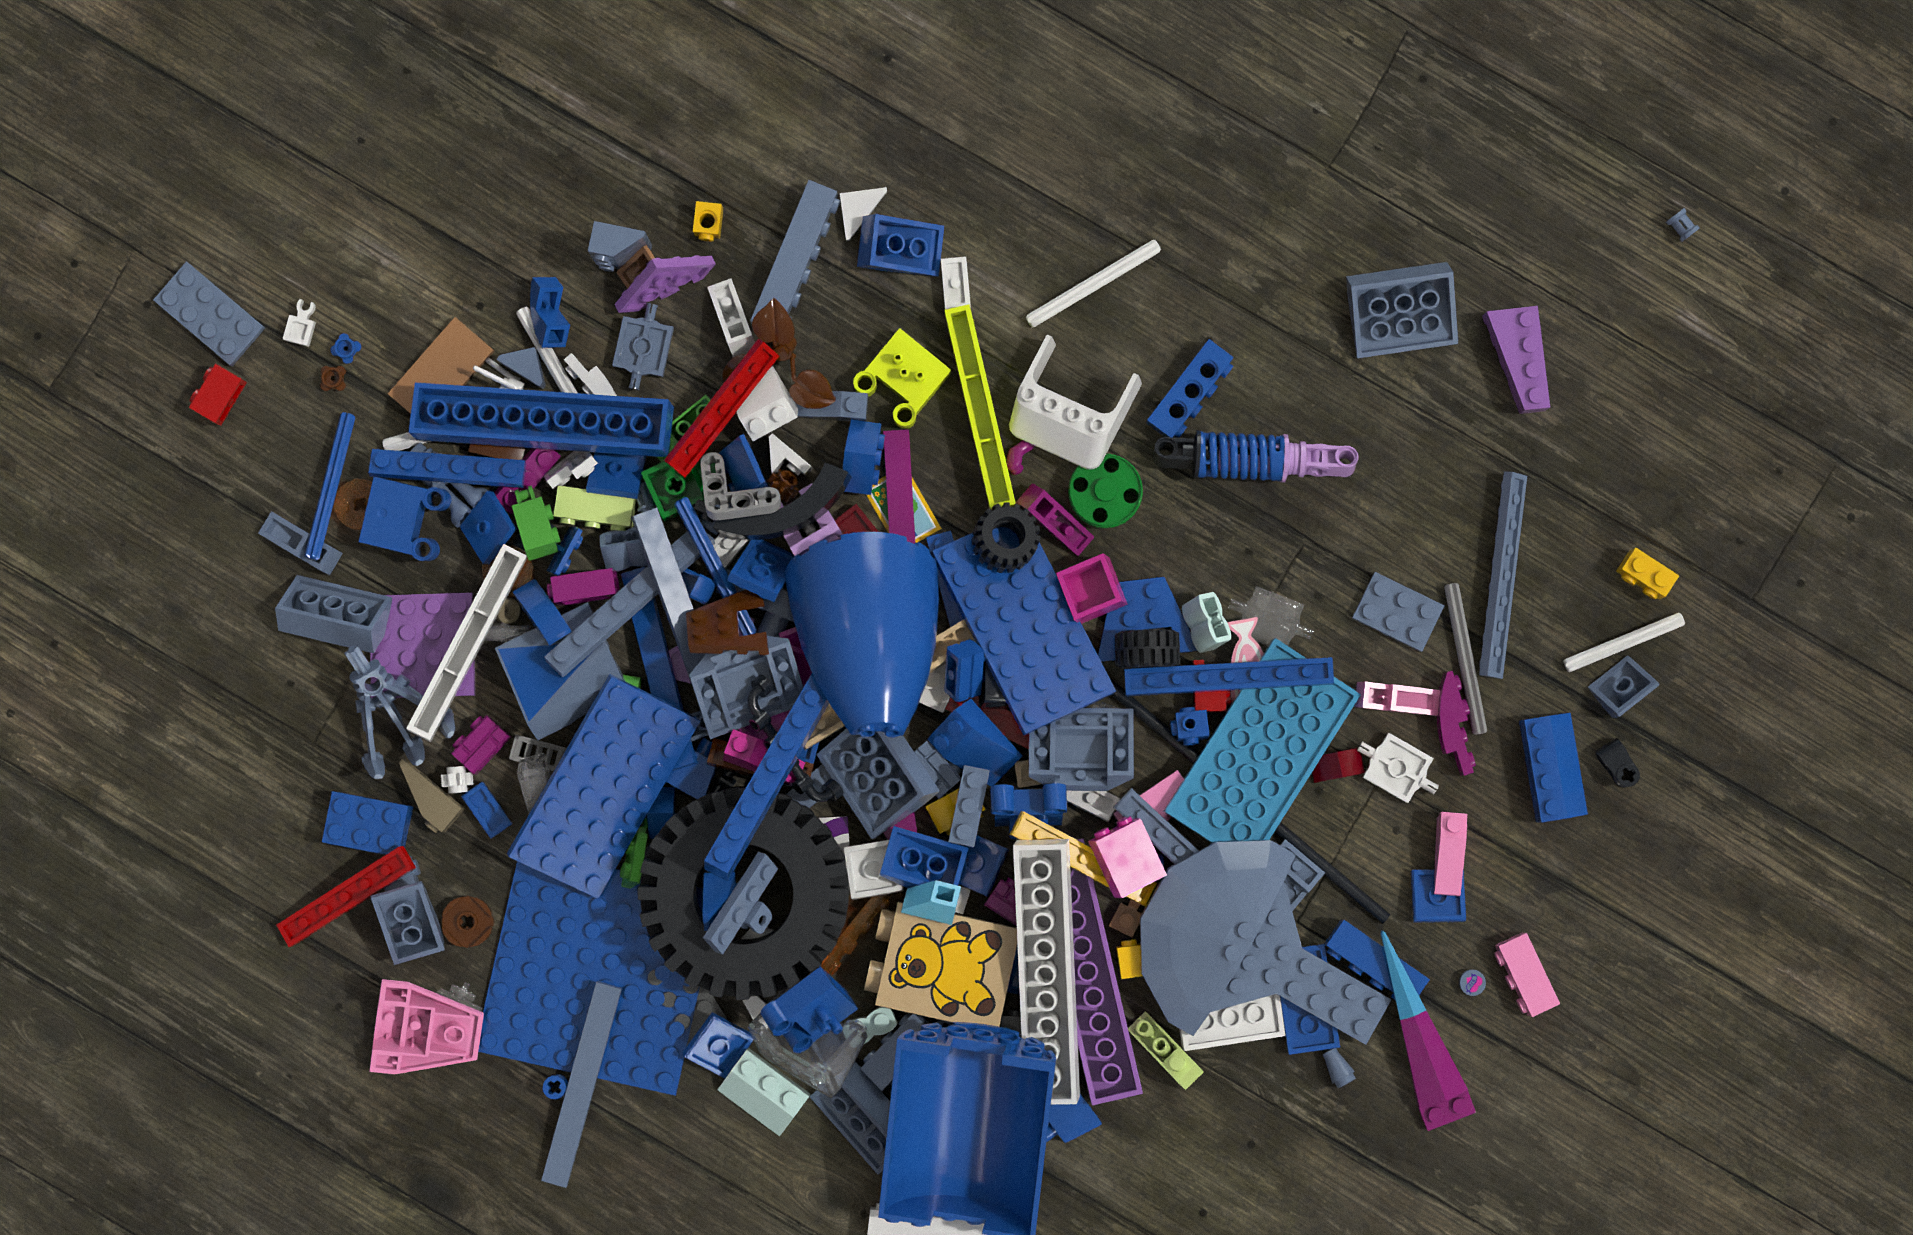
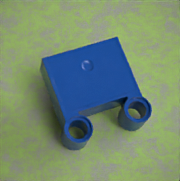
M374 477L359 542L410 554L419 561L435 560L440 553L439 544L431 538H419L425 508L434 511L446 510L451 504L450 493L443 488L431 487L427 489ZM438 492L442 497V501L438 506H435L432 502V497ZM424 543H427L430 547V552L427 556L421 554V546Z
M1052 783L1044 785L1043 789L1014 790L1012 785L991 786V813L995 815V827L1009 826L1010 833L1021 811L1048 825H1062L1063 813L1067 812L1066 785Z
M820 966L778 999L766 1004L760 1014L773 1035H783L793 1052L801 1053L831 1030L834 1034L841 1033L843 1027L840 1022L858 1008L846 989Z

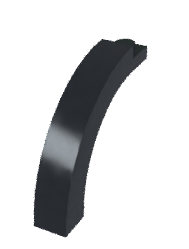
M824 463L814 483L792 503L770 514L715 520L713 528L718 533L749 540L772 539L797 532L809 526L830 510L847 488L852 476L843 469ZM698 499L694 506L695 511L700 514L698 518L713 524L714 520L710 519L706 513L705 502Z

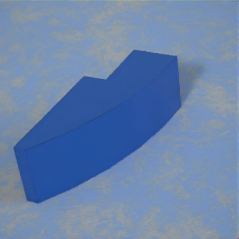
M535 579L513 591L520 607L549 645L572 632L555 605Z

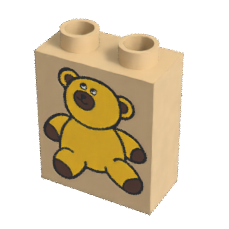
M900 901L897 904L896 912L882 909L875 939L889 942L885 963L874 960L870 961L864 988L865 991L878 993L875 1005L949 1022L979 1023L999 1027L1017 947V927L959 914L954 915L953 923L949 925L901 913L903 902Z

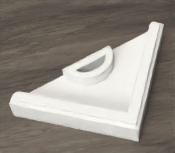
M887 187L840 193L846 241H850L860 228L863 216L870 215L884 195L887 194Z

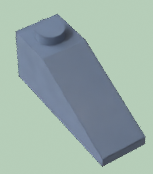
M832 391L836 401L820 409H809L796 403L799 418L851 421L852 419L867 422L868 393Z

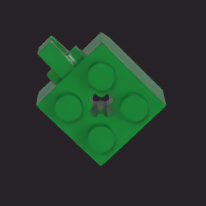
M665 461L641 472L657 509L665 522L679 516L675 507L676 501L687 497L693 508L698 499L705 502L701 463L696 464L686 477L677 473ZM715 463L710 464L711 474L716 473ZM677 481L679 484L683 483V485L680 486L679 492H676L675 490H670V488L673 487L672 482Z

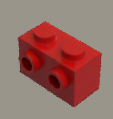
M215 363L213 368L210 367L204 374V383L200 390L196 389L192 394L189 408L221 426L247 382Z

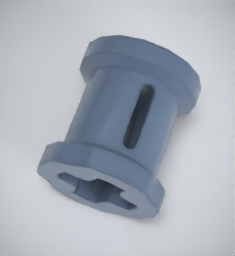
M1685 208L1666 222L1667 225H1672L1679 234L1681 242L1700 228L1698 225H1694L1685 214Z

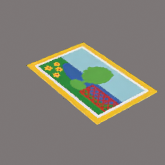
M886 476L879 479L878 486L873 485L872 493L867 495L889 533ZM912 478L915 542L917 543L942 528Z

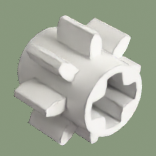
M465 766L447 767V774L441 775V786L448 787V793L468 792L467 785H473V773H466Z

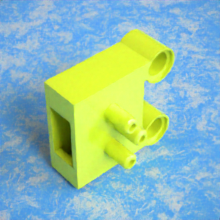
M899 328L865 371L856 374L853 384L856 392L868 393V396H871L877 389L876 379H878L907 402L895 407L893 418L898 427L908 429L915 424L918 413L950 376L951 369ZM862 378H869L873 382L868 390L860 389L858 383ZM902 410L910 411L912 413L911 420L901 422L898 419L899 412Z

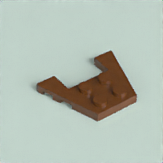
M743 590L687 612V635L690 653L722 654L723 650H737V654L747 655L748 651H759V655H769L766 632L740 636L738 611L764 607V599L751 591Z

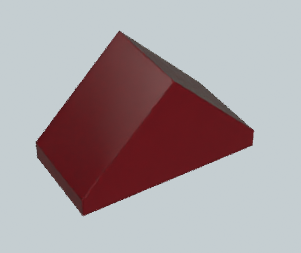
M1358 748L1322 755L1312 771L1314 783L1365 773L1361 752L1357 751Z

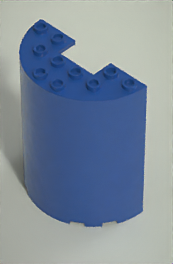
M953 1022V1025L948 1027H942L939 1023L921 1025L920 1031L914 1032V1030L908 1029L899 1035L896 1044L878 1218L885 1219L890 1223L902 1221L911 1223V1225L916 1227H924L926 1225L930 1226L933 1217L938 1216L946 1221L964 1220L971 1225L983 1223L982 1234L1036 1235L1056 1064L1054 1052L1052 1050L1046 1051L1044 1049L1045 1044L1036 1038H1020L1018 1031L979 1023Z

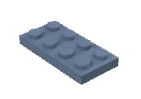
M187 261L153 299L230 366H233L265 329L263 325Z

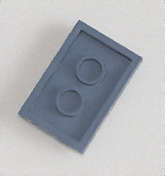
M1374 572L1352 619L1422 652L1444 605Z

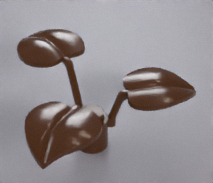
M775 298L771 299L755 315L752 321V329L763 342L773 341L772 350L779 355L777 360L786 361L790 359L791 379L795 382L789 389L791 398L798 405L809 409H820L833 404L836 401V397L828 380L816 370H803L796 377V354L793 352L797 346V341L794 337V325L780 302ZM746 354L737 355L726 364L722 375L724 382Z

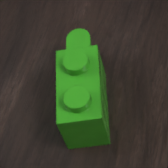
M532 485L523 491L514 490L518 504L512 505L528 560L557 553L556 543L561 541L557 528H551L549 520L554 519L550 504L544 505L542 497H535Z

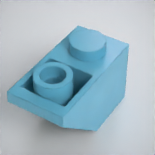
M935 880L908 888L901 913L952 925L961 886Z

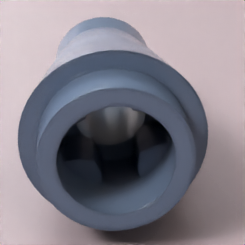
M1337 1048L1323 1054L1332 1084L1335 1083L1337 1088L1356 1079L1353 1074L1355 1071L1341 1056Z

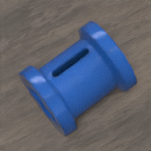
M561 1074L548 1077L543 1083L544 1094L550 1099H558L565 1095L568 1086L567 1078ZM559 1081L561 1083L559 1085L561 1091L552 1092L553 1085L551 1082Z

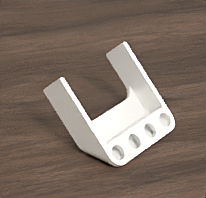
M1046 335L1018 389L1009 423L1010 431L1015 437L1089 470L1095 469L1102 463L1142 382L1139 375L1134 373L1116 408L1110 413L1105 414L1043 388L1037 384V381L1056 346L1052 336Z

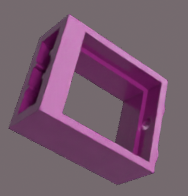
M613 568L550 577L551 583L547 584L549 598L559 606L611 599L620 591L618 573Z

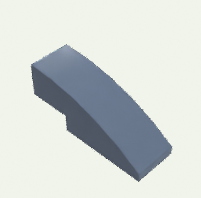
M272 511L258 533L328 575L331 574L343 554L324 542L319 560L308 559L305 557V551L310 533Z

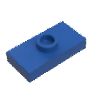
M484 782L479 783L461 796L490 839L513 824Z

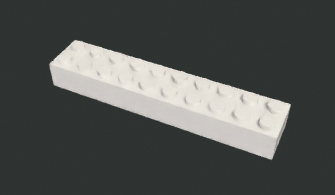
M1069 839L1017 840L1013 845L1021 1035L1023 1039L1028 1037L1038 1039L1045 1044L1044 1049L1046 1051L1052 1050L1056 1056L1051 1104H1077L1080 1098Z

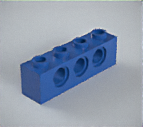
M1209 339L1148 418L1146 424L1163 437L1180 438L1187 428L1184 425L1185 421L1189 416L1193 419L1203 407L1199 404L1205 396L1210 398L1218 388L1214 383L1220 376L1225 378L1234 367L1230 364L1234 357ZM1202 366H1210L1214 371V375L1210 378H1205L1201 375L1200 368ZM1187 386H1194L1198 389L1199 394L1196 398L1186 396L1185 388ZM1172 406H1179L1183 410V416L1181 418H1173L1169 413V409Z

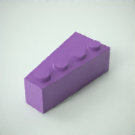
M1538 306L1487 311L1482 318L1489 330L1492 344L1495 346L1499 356V362L1507 377L1508 385L1519 414L1546 411L1550 408Z

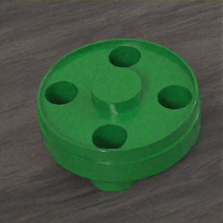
M1106 454L1102 463L1095 469L1089 470L1077 466L1068 486V498L1074 513L1083 522L1098 529L1115 528L1129 521L1138 510L1143 495L1142 481L1135 467L1126 459L1114 454ZM1108 460H1113L1117 463L1118 470L1109 473L1105 470L1104 463ZM1075 480H1085L1088 485L1087 489L1083 492L1076 491L1073 487ZM1128 490H1132L1137 494V501L1135 503H1127L1123 498V494ZM1095 510H1103L1107 515V519L1102 523H1098L1093 519V512Z

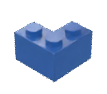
M851 419L844 451L843 470L849 472L852 478L845 492L871 495L873 485L878 486L880 470H875V466H880L885 435L880 434V423Z

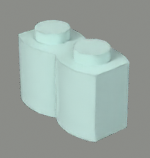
M1214 592L1198 595L1182 605L1183 617L1191 629V638L1199 653L1214 650L1231 640L1229 625L1222 616L1221 603Z
M880 1006L871 1011L867 1017H857L849 1021L843 1028V1032L850 1046L855 1047L867 1043L874 1035H883L890 1032L896 1027L898 1021L891 1008Z

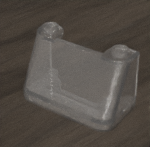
M789 987L781 990L770 1002L775 1001L790 990ZM760 1013L747 1026L758 1051L764 1058L830 1098L840 1090L867 1039L866 1026L857 1019L854 1021L848 1019L845 1024L840 1022L843 1027L841 1033L834 1034L831 1030L813 1042L811 1047L804 1052L794 1053L783 1035H773Z

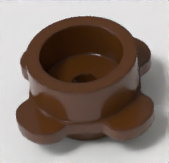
M338 366L337 368L322 367L321 388L324 391H329L330 389L343 391L346 388L344 382L346 369L343 366ZM332 376L336 378L334 381L331 380Z

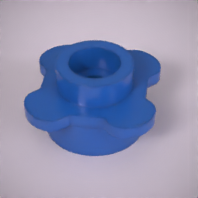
M345 333L341 334L335 345L331 347L332 355L341 357L346 364L352 363L353 356L361 350V344L358 341L354 342L351 340L349 335ZM345 346L348 347L347 351H344Z

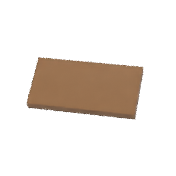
M454 317L390 390L388 395L411 414L415 382L465 386L476 373L473 367H481L487 358L494 353V350Z

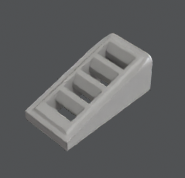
M515 735L509 760L554 771L567 748ZM526 742L524 756L519 757L522 743ZM533 744L537 745L534 760H530ZM543 747L548 748L544 763L540 762ZM553 750H556L558 753L554 766L549 765Z

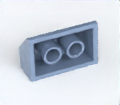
M594 221L588 253L596 265H599V269L614 272V268L620 269L643 246L647 245L651 250L652 244L645 231Z

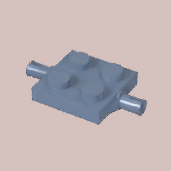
M647 303L644 318L635 319L623 316L612 366L632 373L628 387L630 389L639 390L642 376L653 375L662 378L664 376L674 327L660 324L654 320L658 307L655 304Z

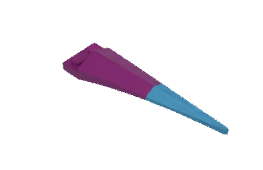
M1381 930V938L1400 1018L1416 1103L1427 1131L1474 1114L1476 1111L1466 1084L1386 933Z

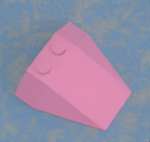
M382 979L370 1072L401 1074L477 1060L484 1013L410 982Z

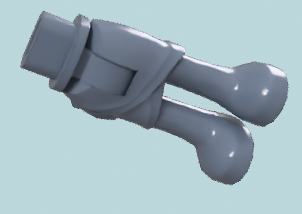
M421 442L410 451L442 454L433 451L431 448L427 449ZM421 480L428 488H443L450 493L451 504L448 508L451 511V522L458 528L472 510L448 489L446 485L450 482ZM451 483L472 508L476 506L486 491H488L485 488H474L470 484ZM438 492L434 494L435 496L438 495L442 499L441 495Z

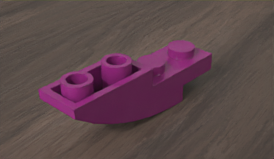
M1449 671L1443 674L1439 687L1437 730L1442 754L1453 752L1460 776L1474 773L1472 767L1476 766L1472 752H1467L1465 742H1468L1464 727L1460 728L1458 724L1468 720L1467 715L1470 714L1467 701L1461 699L1459 690L1462 689V685L1458 675H1454L1453 671Z

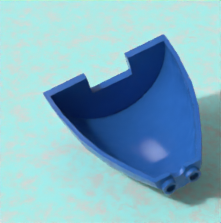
M856 532L841 535V540L828 542L825 539L809 546V551L802 556L797 554L784 571L790 609L802 651L815 680L851 735L870 737L875 732L880 731L884 732L887 737L903 736L925 689L936 648L939 608L938 567L936 559L930 555V550L920 542L913 544L907 541V537L893 533Z

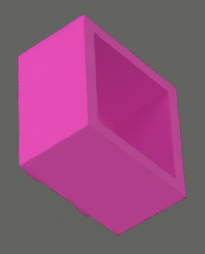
M1104 553L1056 573L1073 619L1076 622H1081L1082 624L1128 605L1111 560Z

